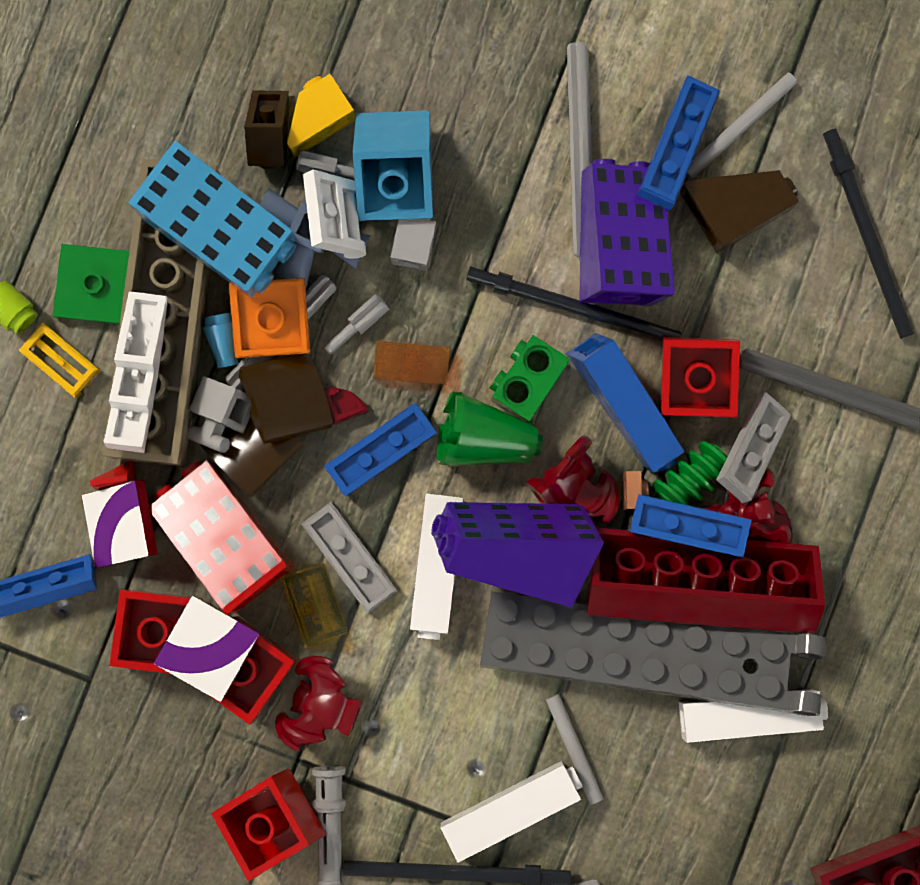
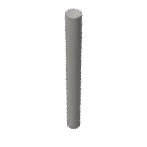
M786 73L692 160L686 178L689 180L694 179L798 83L797 79L791 73Z

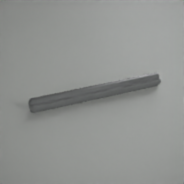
M749 348L744 349L740 355L739 368L920 431V408Z

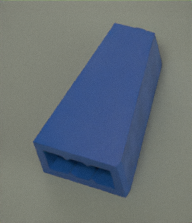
M595 333L565 353L642 465L653 473L657 470L662 472L672 467L678 460L676 457L685 451L613 339Z

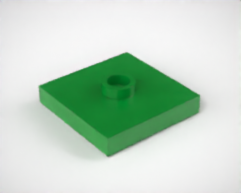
M61 244L52 316L57 319L120 325L130 251Z

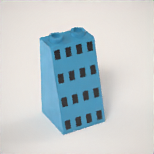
M176 141L169 147L128 202L145 222L250 298L256 292L261 294L267 289L274 277L271 272L279 261L285 263L296 248V244L293 243L296 240V236L292 229Z

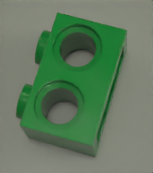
M532 335L528 343L521 339L510 356L515 361L508 373L501 370L489 388L494 391L491 398L492 402L528 423L570 361V358L535 335ZM532 354H541L547 359L548 367L544 371L535 372L527 364L528 357ZM513 384H520L527 390L528 397L521 403L512 402L507 397V389Z

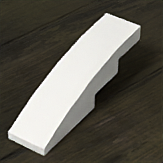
M129 291L114 358L116 371L109 398L111 411L104 438V445L108 449L140 453L145 451L164 336L167 296Z

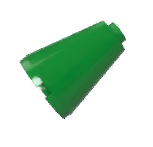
M452 391L443 410L448 415L445 423L439 426L436 457L440 461V465L463 466L530 463L534 456L538 457L543 446V436L538 434L536 426L462 392Z

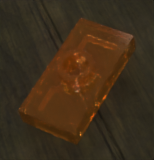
M376 341L373 378L447 385L450 347Z

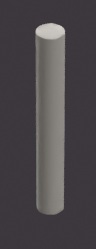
M560 694L553 695L545 700L590 805L600 802L604 798Z

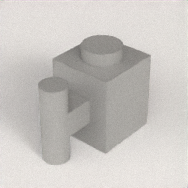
M203 376L189 411L206 419L202 428L197 426L189 428L187 432L188 439L225 453L230 446L229 439L222 437L225 427L243 433L249 421L252 404L247 394L234 387Z

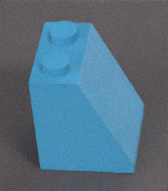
M430 110L356 113L353 164L358 221L433 218Z

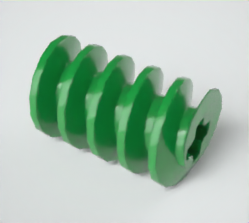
M701 441L698 444L700 454L695 451L687 453L689 464L681 460L676 462L675 466L678 474L671 470H667L664 473L667 484L657 479L653 482L659 499L690 505L689 500L692 498L702 504L704 500L700 491L705 489L711 494L715 493L712 480H717L728 456L717 445Z

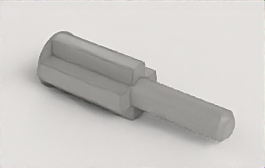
M305 150L299 152L296 162V171L307 173L314 169L332 175L355 179L354 168L337 164L338 158Z
M377 294L373 295L348 318L350 324L328 342L324 349L329 354H333L357 331L362 335L390 310L385 301Z

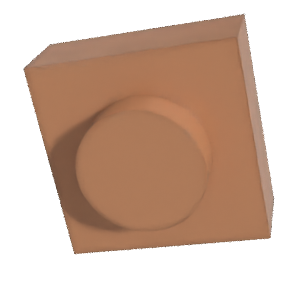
M626 471L623 473V510H635L638 494L648 496V480L641 479V471Z

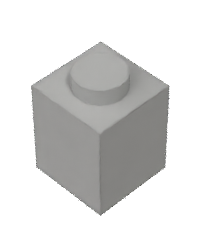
M431 218L399 219L390 256L391 263L428 272L437 231L435 221H430Z

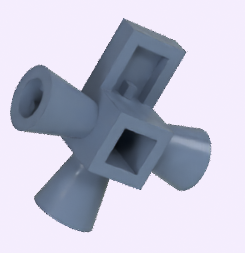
M269 188L260 206L292 229L296 236L294 252L285 263L279 262L273 272L286 279L305 278V285L307 287L315 251L324 253V249L311 246L306 200L304 204L301 203L298 209ZM360 233L361 240L365 242V247H367L371 235ZM333 252L355 269L362 258L349 259L345 258L342 253Z

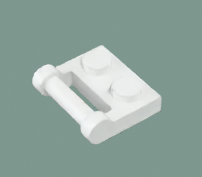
M314 169L303 174L311 246L342 253L345 258L349 259L365 256V242L360 237L355 181Z

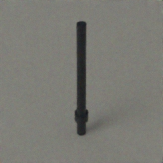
M837 128L823 133V137L832 161L829 162L835 177L839 176L899 338L913 335L914 331L852 171L855 169L854 162L850 154L846 155Z
M470 266L466 277L467 281L494 289L493 293L507 297L508 294H512L656 340L663 341V337L680 338L681 336L680 331L594 304L581 303L577 299L513 280V275L500 271L497 275Z
M344 860L343 876L516 883L524 885L571 884V870L541 869V865L525 864V868L353 860Z

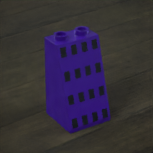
M596 159L582 171L579 302L652 306L674 295L667 209L637 196L650 164L649 162L636 161L626 166L616 165V161L613 159Z
M447 502L442 514H438L435 517L431 529V534L434 537L438 554L441 557L446 573L568 607L573 606L604 544L585 507L578 504Z

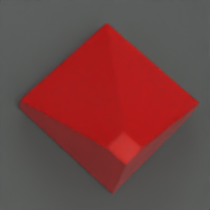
M126 462L90 480L91 487L103 490L137 481L135 462Z

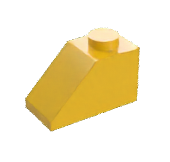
M331 74L324 78L321 76L312 78L303 86L304 90L298 94L287 141L294 158L298 157L301 150L308 151L356 121L352 106Z

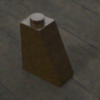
M780 170L691 179L685 182L680 190L682 198L716 253L721 252L791 211L799 202L796 198L798 196L796 186L789 177L784 178Z

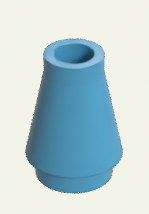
M231 313L203 318L205 327H202V330L216 360L217 368L239 364L238 358H235Z

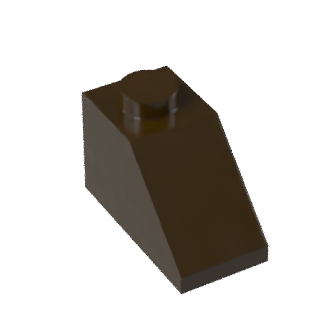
M252 90L244 126L248 166H259L264 169L285 166L288 149L289 91Z

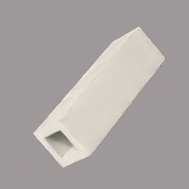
M426 494L410 625L411 630H418V638L440 640V633L448 634L455 575L446 573L441 557L438 554L434 537L431 534V529L435 517L438 514H442L446 503L463 502V498L434 494Z
M814 689L794 690L820 694V691ZM825 697L821 699L820 716H802L793 713L698 699L678 701L682 739L687 743L824 730L823 720L828 719V707Z
M562 761L441 822V830L459 863L580 801L581 799L576 790L583 786L573 766L565 769Z

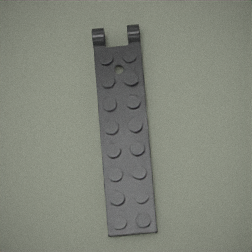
M491 591L480 667L793 713L802 716H820L822 695L808 691H787L790 657L794 656L810 660L825 659L827 638L812 634L795 635L750 628L587 615V605L574 603L572 607H568L536 597ZM746 660H752L757 664V671L755 673L749 674L744 671L743 663Z

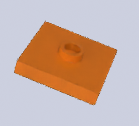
M305 278L272 280L263 293L256 292L252 298L229 283L235 358L305 354L311 352Z

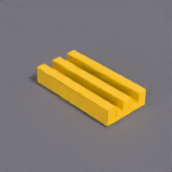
M43 322L18 350L76 399L82 394L81 391L90 385L91 379L101 372L99 368ZM44 334L47 335L87 369L85 374L80 373L40 338ZM34 345L58 363L78 382L74 386L31 351Z

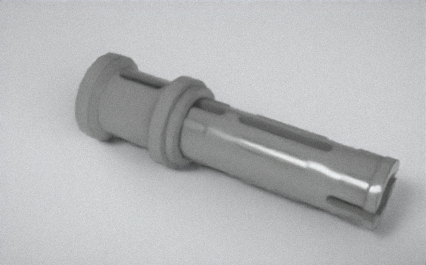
M319 766L312 768V775L316 777V799L312 801V807L315 812H318V820L326 833L324 837L318 840V883L320 885H339L343 883L341 811H344V807H346V799L342 798V776L346 774V768L343 766Z

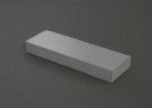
M767 392L757 395L717 478V481L742 503L752 500L791 418V414Z
M332 502L301 524L367 613H370L398 592Z

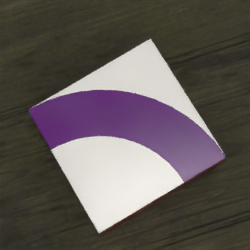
M144 480L133 481L82 495L95 568L158 555Z
M192 596L154 664L222 702L261 633L230 615H226L223 611L200 598Z

